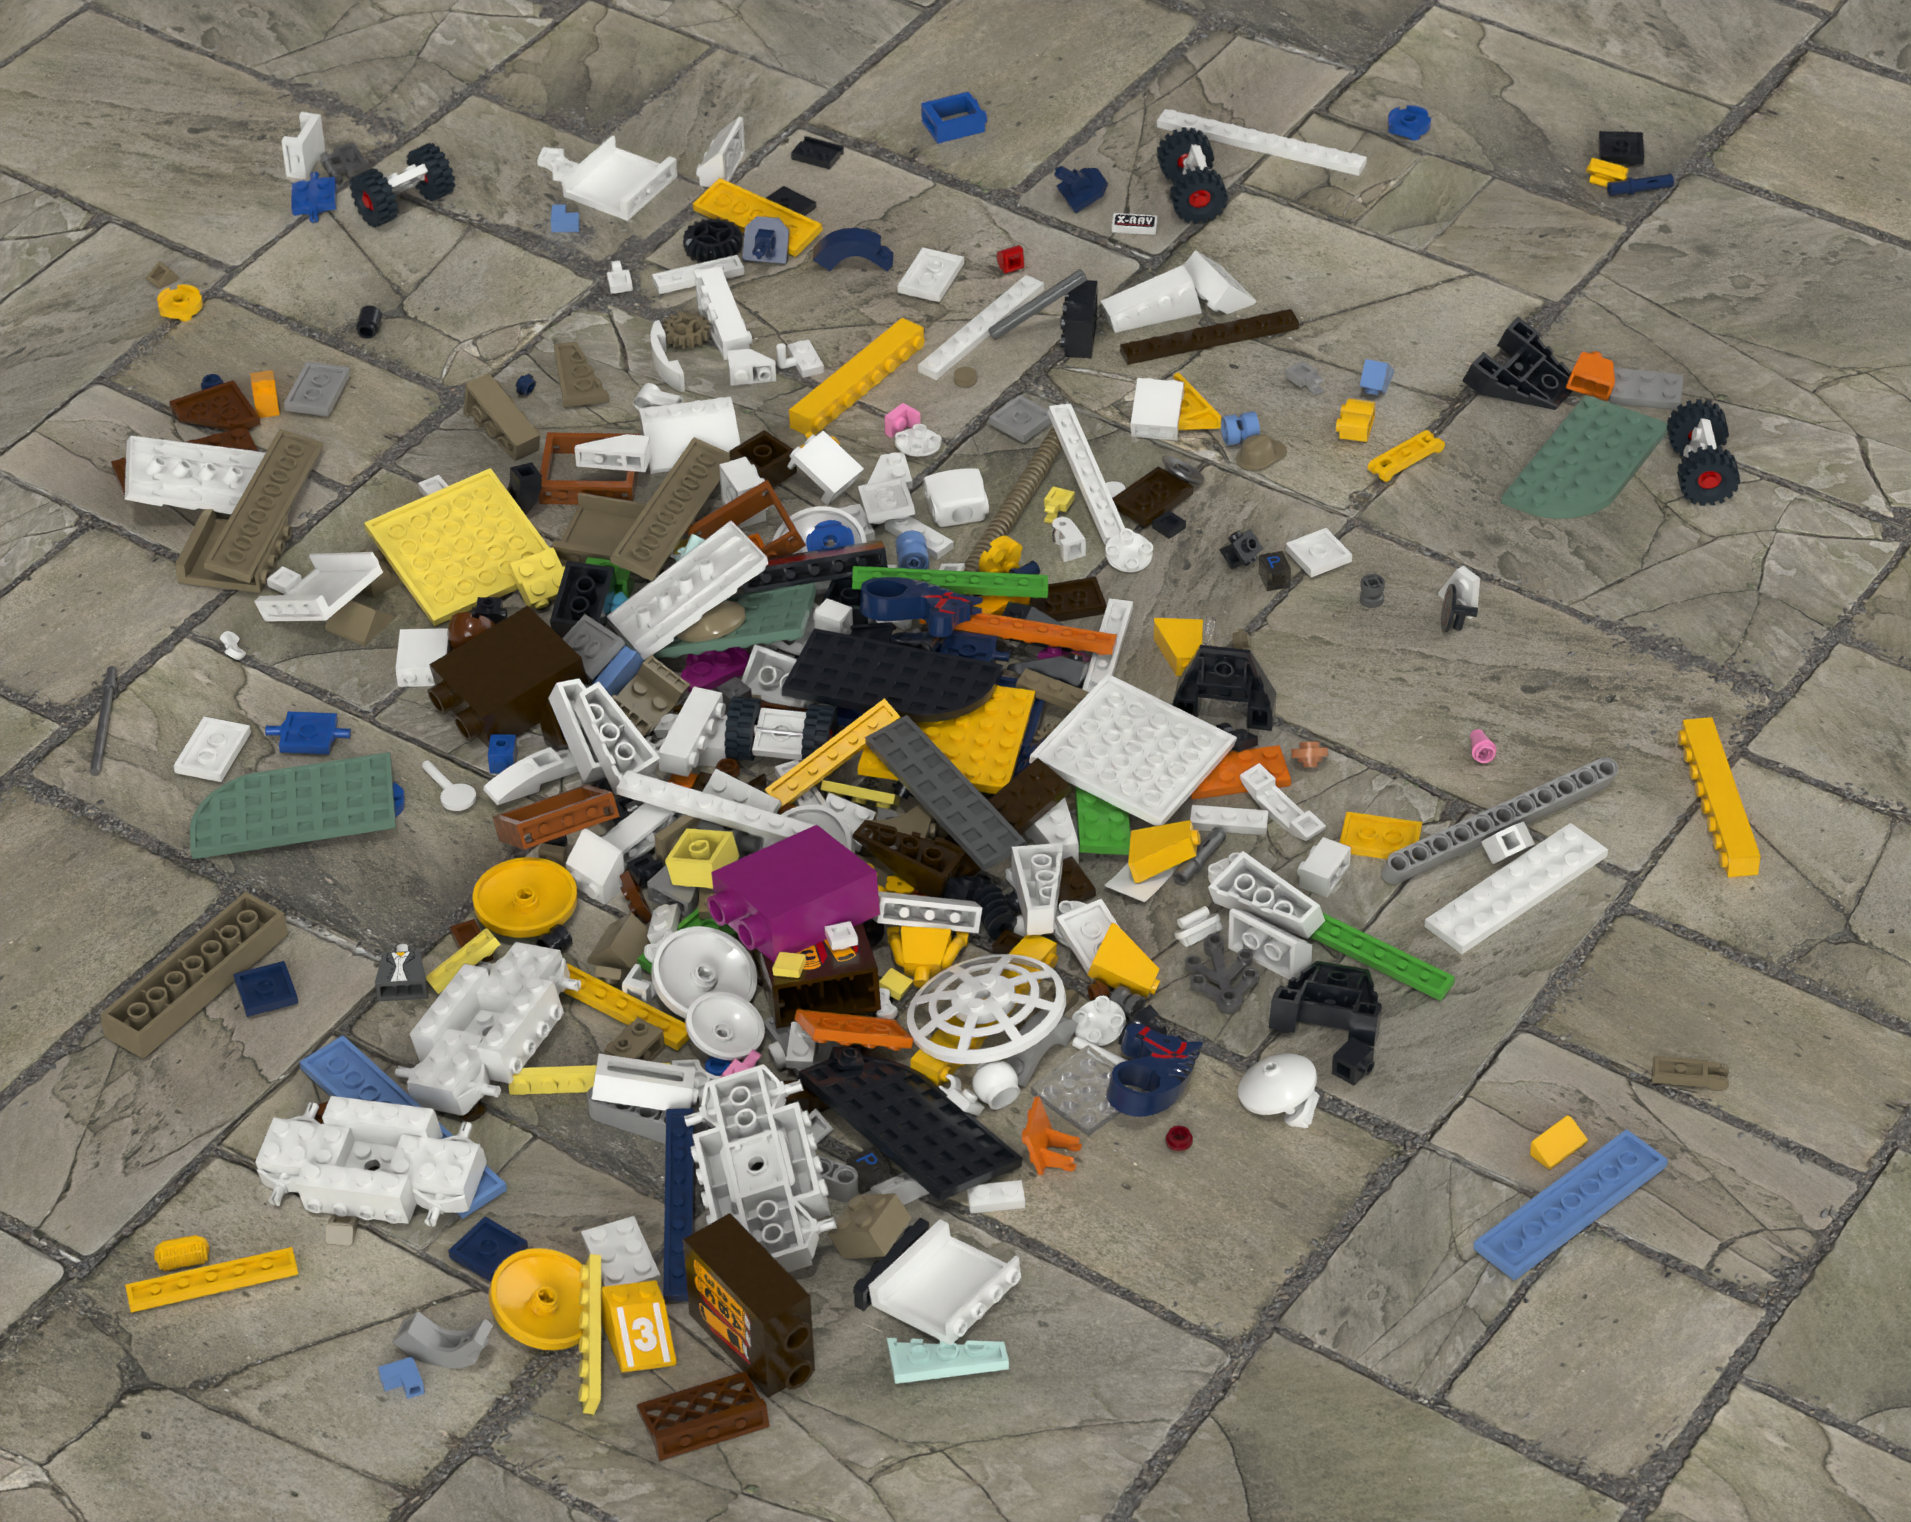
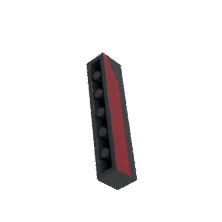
M882 540L767 558L768 565H766L765 570L741 586L745 594L853 577V566L888 568L885 546Z

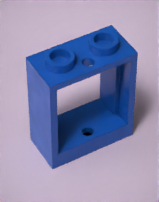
M969 91L921 103V121L937 144L985 132V123H987L986 112L981 110L977 99H974ZM963 112L969 113V115L946 121H942L941 119L943 117Z

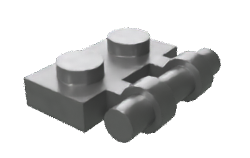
M355 143L335 147L332 154L323 152L320 155L322 166L327 169L329 177H335L336 182L342 180L341 174L346 173L349 178L369 170L368 164Z

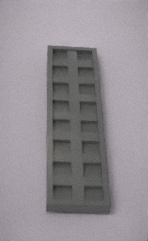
M908 715L865 737V744L983 871L1012 856V847L1026 846V841Z

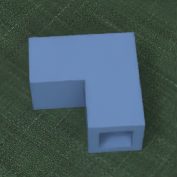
M552 205L551 231L579 232V213H567L566 205Z
M413 1357L378 1367L384 1391L402 1386L407 1399L425 1394L423 1381Z

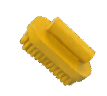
M1591 158L1590 164L1587 165L1585 170L1591 175L1590 183L1607 187L1609 182L1626 180L1629 172L1624 166L1601 161L1596 158Z
M197 1235L164 1240L154 1248L155 1261L158 1263L159 1269H163V1271L187 1267V1265H201L208 1261L209 1243L204 1237Z

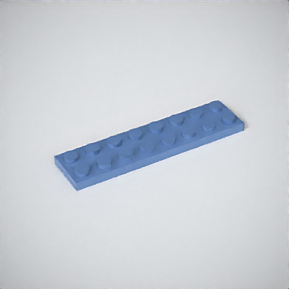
M1626 1129L1474 1241L1473 1249L1515 1281L1665 1169L1668 1159Z

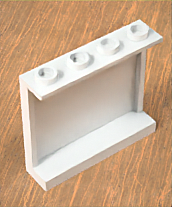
M612 135L571 172L564 176L562 179L563 197L628 221L678 177L676 158L669 156L661 164L616 148L615 136Z
M373 552L310 554L309 558L315 567L313 571L284 595L260 596L254 602L264 621L328 620L383 573L377 557Z
M939 1219L869 1285L871 1303L873 1307L952 1345L959 1337L966 1333L969 1327L981 1319L984 1313L994 1303H997L1012 1286L1019 1282L1021 1279L1019 1257L1014 1256L1008 1263H1005L951 1237L949 1223Z

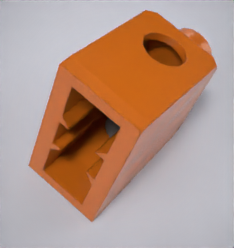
M1597 351L1591 353L1582 352L1571 372L1566 388L1608 401L1615 385L1613 362L1603 358L1602 354Z

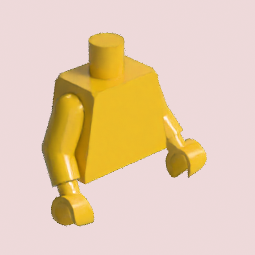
M900 926L887 927L888 942L896 964L904 967L906 976L914 977L913 984L918 988H921L930 978L944 971V969L951 967L961 949L968 947L969 932L957 931V937L952 940L951 929L901 926L900 936L898 934Z

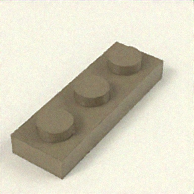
M1027 668L1016 682L1015 687L1035 691V698L1072 711L1089 693Z

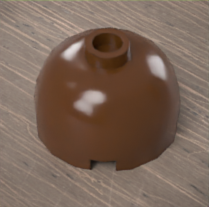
M469 612L454 614L451 617L447 630L449 644L453 649H456L495 624L479 615L478 619L471 617Z

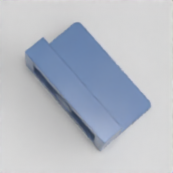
M624 645L594 681V684L599 681L611 697L614 694L617 696L638 672L645 660L638 652Z

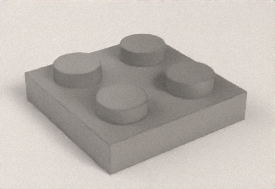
M1018 395L989 416L990 425L1023 443L1052 422L1047 409L1021 395Z

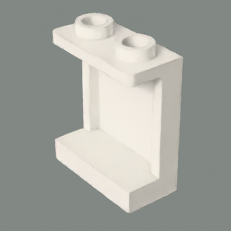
M301 112L299 115L300 134L297 138L284 136L282 148L286 177L307 180L318 163L321 153L325 152L321 115Z
M1137 378L1131 418V437L1178 441V424L1181 403L1184 398V382Z
M822 431L817 436L814 434L810 436L804 443L805 446L803 448L797 447L790 454L791 460L787 467L791 470L797 465L825 491L821 500L826 505H829L858 480L864 468L827 433Z
M448 628L400 629L396 660V676L399 687L435 685L429 664L451 652V645L447 636Z

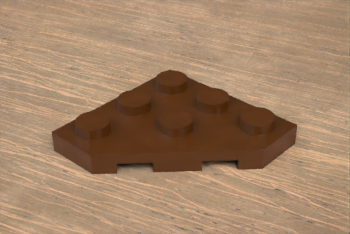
M234 380L169 401L170 409L178 421L226 430L245 426L247 429H251L261 425L260 417Z

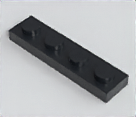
M919 1218L912 1226H908L903 1236L893 1244L886 1256H883L880 1261H876L868 1274L856 1282L853 1288L856 1308L865 1311L870 1306L869 1285L929 1230L928 1221Z

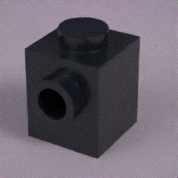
M1351 1037L1333 1055L1332 1074L1354 1086L1362 1077L1372 1072L1375 1065L1373 1061L1374 1048Z

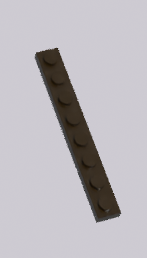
M1292 309L1281 310L1279 312L1174 332L1139 341H1131L1120 344V353L1126 364L1129 365L1298 330L1299 321Z

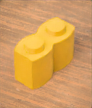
M1348 398L1346 404H1342L1340 418H1337L1336 432H1339V439L1368 441L1375 419L1376 401Z

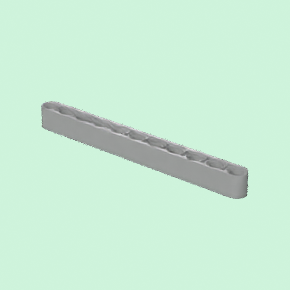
M1600 758L1389 855L1381 870L1382 878L1389 884H1398L1481 846V841L1523 821L1527 825L1595 794L1611 784L1618 772V765L1611 758Z
M593 1087L588 1090L589 1116L593 1120L666 1144L665 1110L593 1100ZM706 1122L694 1124V1134L711 1129ZM819 1156L823 1168L821 1177L825 1180L829 1195L826 1197L847 1203L854 1196H857L859 1194L857 1170L849 1165ZM755 1163L751 1167V1170H760L763 1167L764 1163Z

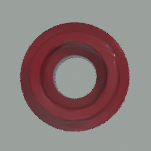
M1178 1125L1169 1130L1166 1134L1165 1142L1174 1151H1184L1192 1146L1193 1136L1188 1128Z

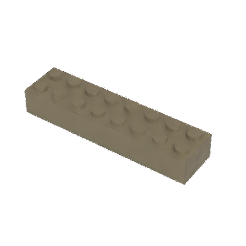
M244 892L100 1014L104 1037L144 1059L233 983V974L247 971L288 935L285 913L248 892Z

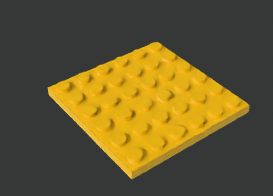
M997 685L991 698L984 705L969 714L945 721L914 723L979 792L996 794L1013 779L1035 701V691ZM868 746L863 749L858 764V775L898 780Z

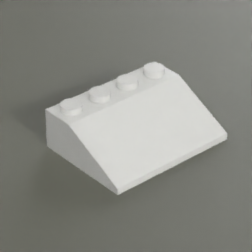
M719 397L716 399L696 400L687 403H674L639 409L642 436H650L651 457L648 465L651 474L670 471L693 437L726 452L740 445L731 397Z

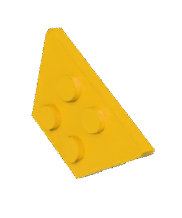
M1179 372L1175 373L1173 380L1184 382V398L1181 403L1178 430L1221 429L1222 416Z

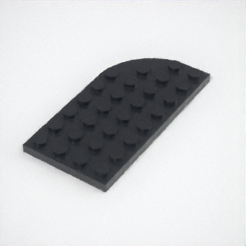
M814 628L782 686V696L867 712L885 698L900 718L908 715L916 723L938 722L961 717L984 705L993 695L1004 673V665Z
M862 1056L865 1063L863 1069L840 1070L837 1067L836 1061L830 1058L799 1071L798 1080L938 1201H942L1021 1167L1023 1158L970 1113L964 1112L947 1097L948 1095L925 1075L909 1066L884 1058Z

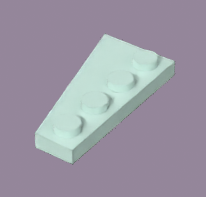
M887 1338V1347L895 1384L1009 1369V1360L1004 1342L967 1340L965 1345H958L956 1343L949 1345L941 1340L939 1344L923 1343V1339H911L910 1343H898L897 1338Z

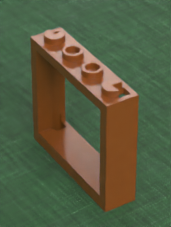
M547 432L540 470L542 484L539 504L578 505V493L634 502L638 479L637 471H627L626 481L548 480L553 454H575L576 445L625 434ZM546 492H551V496H547ZM622 493H628V497H622Z
M765 480L694 523L687 532L691 537L692 534L695 535V533L701 531L698 537L706 540L729 521L738 526L774 504L789 532L760 550L767 558L793 554L806 546L768 480ZM768 490L769 493L763 496L762 493Z
M583 785L492 816L499 841L521 849H527L620 817L613 793L590 785ZM530 833L532 841L526 843L524 836Z

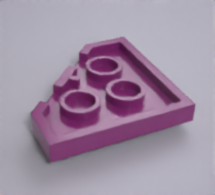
M732 647L724 651H705L699 655L691 653L687 656L686 667L680 677L691 684L688 689L689 693H691L693 687L711 690L735 676L738 678L744 675L750 655L740 647Z

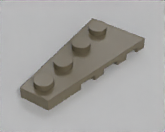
M577 342L554 344L563 406L576 407L579 405L610 402L608 392L603 389L600 379L596 378L592 366L588 365L586 357Z

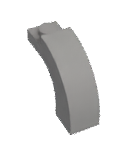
M1042 1010L1032 1016L1019 1030L1021 1036L1039 1025L1050 1011ZM1063 1015L1057 1026L1045 1038L1027 1050L1008 1057L1006 1062L1015 1070L1019 1085L1027 1086L1040 1059L1050 1047L1055 1044L1067 1047L1079 1024L1078 1022Z
M417 1311L402 1321L392 1343L407 1354L425 1363L445 1368H463L476 1363L482 1349L485 1348L490 1340L488 1334L493 1325L486 1319H483L466 1330L452 1331L434 1324Z

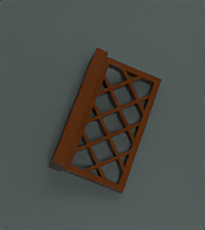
M746 1371L636 1404L637 1411L655 1446L659 1461L770 1427L767 1405L763 1398L760 1399ZM744 1384L741 1391L730 1389L733 1385ZM710 1392L717 1394L714 1399L703 1397L704 1394ZM724 1396L735 1398L732 1404L721 1402ZM743 1400L748 1401V1403L740 1405ZM681 1401L690 1402L686 1408L676 1406V1403ZM697 1404L707 1406L705 1412L693 1409ZM655 1409L662 1410L659 1416L647 1414V1412ZM715 1409L722 1410V1411L713 1413V1411H714ZM669 1413L680 1415L677 1421L666 1418ZM688 1417L694 1418L693 1420L685 1422ZM660 1426L668 1427V1428H664V1429L658 1430V1428H659Z

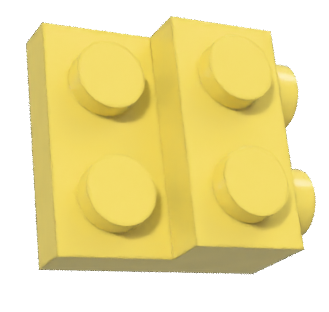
M554 547L509 564L508 567L526 606L541 609L549 605V601L556 599L565 566L562 567Z

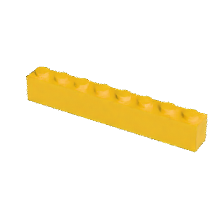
M904 318L898 320L789 409L790 428L804 435L810 431L814 435L822 431L824 427L847 408L851 407L858 399L866 395L869 390L879 384L881 380L924 346V327Z
M1712 717L1685 719L1682 721V729L1678 731V743L1683 745L1684 761L1689 762V774L1691 780H1695L1696 796L1701 798L1702 814L1707 815V828L1709 832L1713 833V846L1715 850L1719 851L1720 867H1724L1728 878L1758 875L1761 856Z
M1026 935L1009 953L1037 959L1049 965L1052 969L1058 961L1057 943L1041 935ZM1008 963L1020 966L1028 970L1030 973L1041 971L1035 967L1027 966L1024 964ZM1003 969L1000 976L1007 979L1021 975L1008 969ZM1029 982L1014 986L1016 994L1028 995V992L1031 990ZM1013 1009L1007 1014L1008 1017L1013 1012ZM956 1015L946 1020L947 1023L963 1028L965 1022L958 1019ZM996 1020L990 1023L976 1024L975 1028L988 1027L999 1022ZM938 1029L929 1040L940 1046L957 1049L961 1036L948 1034ZM988 1036L972 1037L969 1050L979 1049ZM921 1049L910 1059L911 1068L925 1075L938 1087L950 1081L946 1077L947 1074L953 1075L960 1066L965 1065L933 1058Z

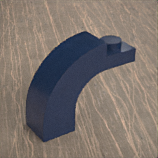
M845 228L836 230L823 237L813 247V261L829 271L843 259L854 256L866 258L886 271L893 266V252L887 246L881 245V235L866 229Z

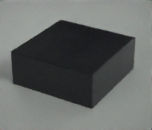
M1169 510L1152 521V528L1170 539L1186 529V521Z

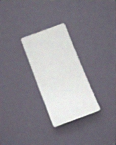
M1127 863L1105 886L1145 902L1159 890L1180 864L1140 883H1135Z

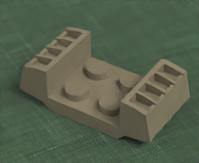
M650 655L642 663L634 678L617 696L614 694L612 698L641 735L646 738L654 731L661 718L669 714L673 707L684 697L691 684Z

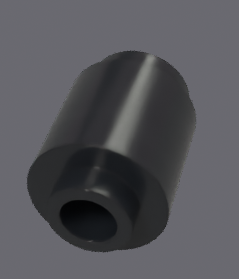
M368 305L360 310L356 329L362 338L371 339L379 331L382 313L377 307Z

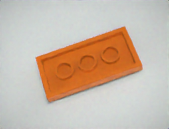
M1280 745L1247 749L1241 752H1229L1190 795L1191 799L1248 792L1240 780V774L1258 763L1276 778L1275 786L1278 788L1291 786V777Z
M796 1010L794 1020L802 1027V1030L810 1035L813 1041L818 1043L836 1041L845 1046L858 1043L867 1048H876L878 1045L895 1051H900L901 1048H912L913 1038L895 1019Z

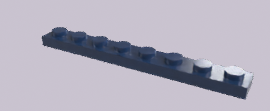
M694 1108L666 1109L663 1298L665 1302L688 1301L683 1239L693 1234L694 1159L691 1146H694V1125L687 1127L684 1116L693 1114Z

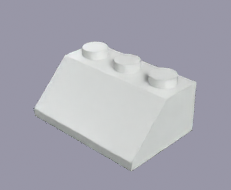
M743 117L736 118L720 130L716 138L711 141L709 151L705 152L702 163L698 164L696 174L699 177L700 186L710 187L719 178L730 181L745 154Z
M1195 250L1183 265L1193 280L1194 286L1197 289V295L1203 300L1207 299V305L1213 311L1218 312L1220 310L1230 314L1252 306L1257 302L1221 265Z
M754 644L741 680L751 688L752 695H761L762 700L770 703L808 709V706L814 703L812 701L782 696V686L797 661L796 658Z
M1235 908L1230 910L1229 949L1237 953L1242 949L1252 951L1254 962L1287 979L1292 977L1297 979L1301 971L1311 964V944L1249 912Z

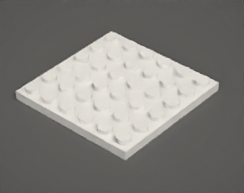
M1107 673L1030 755L1029 763L1039 758L1065 781L1154 826L1164 825L1229 753L1234 747L1237 737Z

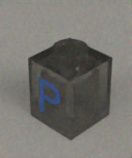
M1283 551L1259 555V575L1267 591L1290 587L1291 568Z
M875 1146L846 1159V1165L853 1167L858 1173V1187L861 1195L871 1191L870 1188L889 1179L890 1161Z

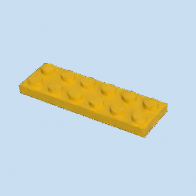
M721 178L715 181L692 204L694 211L709 218L717 219L720 217V220L728 219L729 222H735V226H738L742 233H745V226L757 216L780 218L790 230L788 254L797 257L823 231L821 223Z

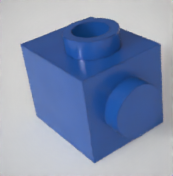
M516 735L490 736L488 749L489 771L492 774H500L517 762Z

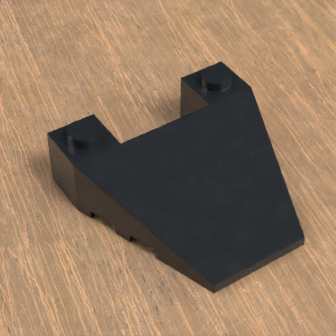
M1519 317L1506 328L1497 344L1499 348L1512 358L1502 366L1483 352L1471 364L1462 380L1480 395L1556 410L1573 392V390L1566 388L1571 375L1569 369L1563 362L1559 363L1552 355L1554 351L1550 346L1546 347L1539 339L1541 335L1537 330Z
M1200 645L1177 682L1173 706L1199 718L1202 698L1248 703L1247 728L1272 731L1276 712V691L1251 650Z
M1315 961L1301 971L1299 978L1292 977L1289 979L1287 986L1281 985L1276 988L1271 1000L1268 1028L1276 1029L1280 1033H1295L1299 1022L1349 1030L1348 1040L1354 1037L1374 1047L1379 1036L1382 1005L1378 1003V994L1374 991V983L1370 971L1363 968Z

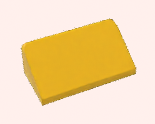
M1567 1115L1531 1142L1530 1156L1551 1170L1585 1145L1588 1139L1575 1121Z

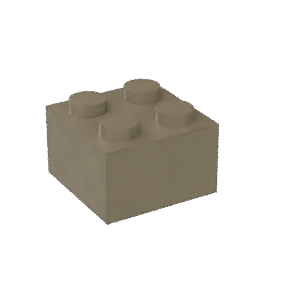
M896 1193L857 1195L848 1202L847 1208L835 1220L837 1228L831 1229L828 1236L843 1259L886 1256L912 1218Z

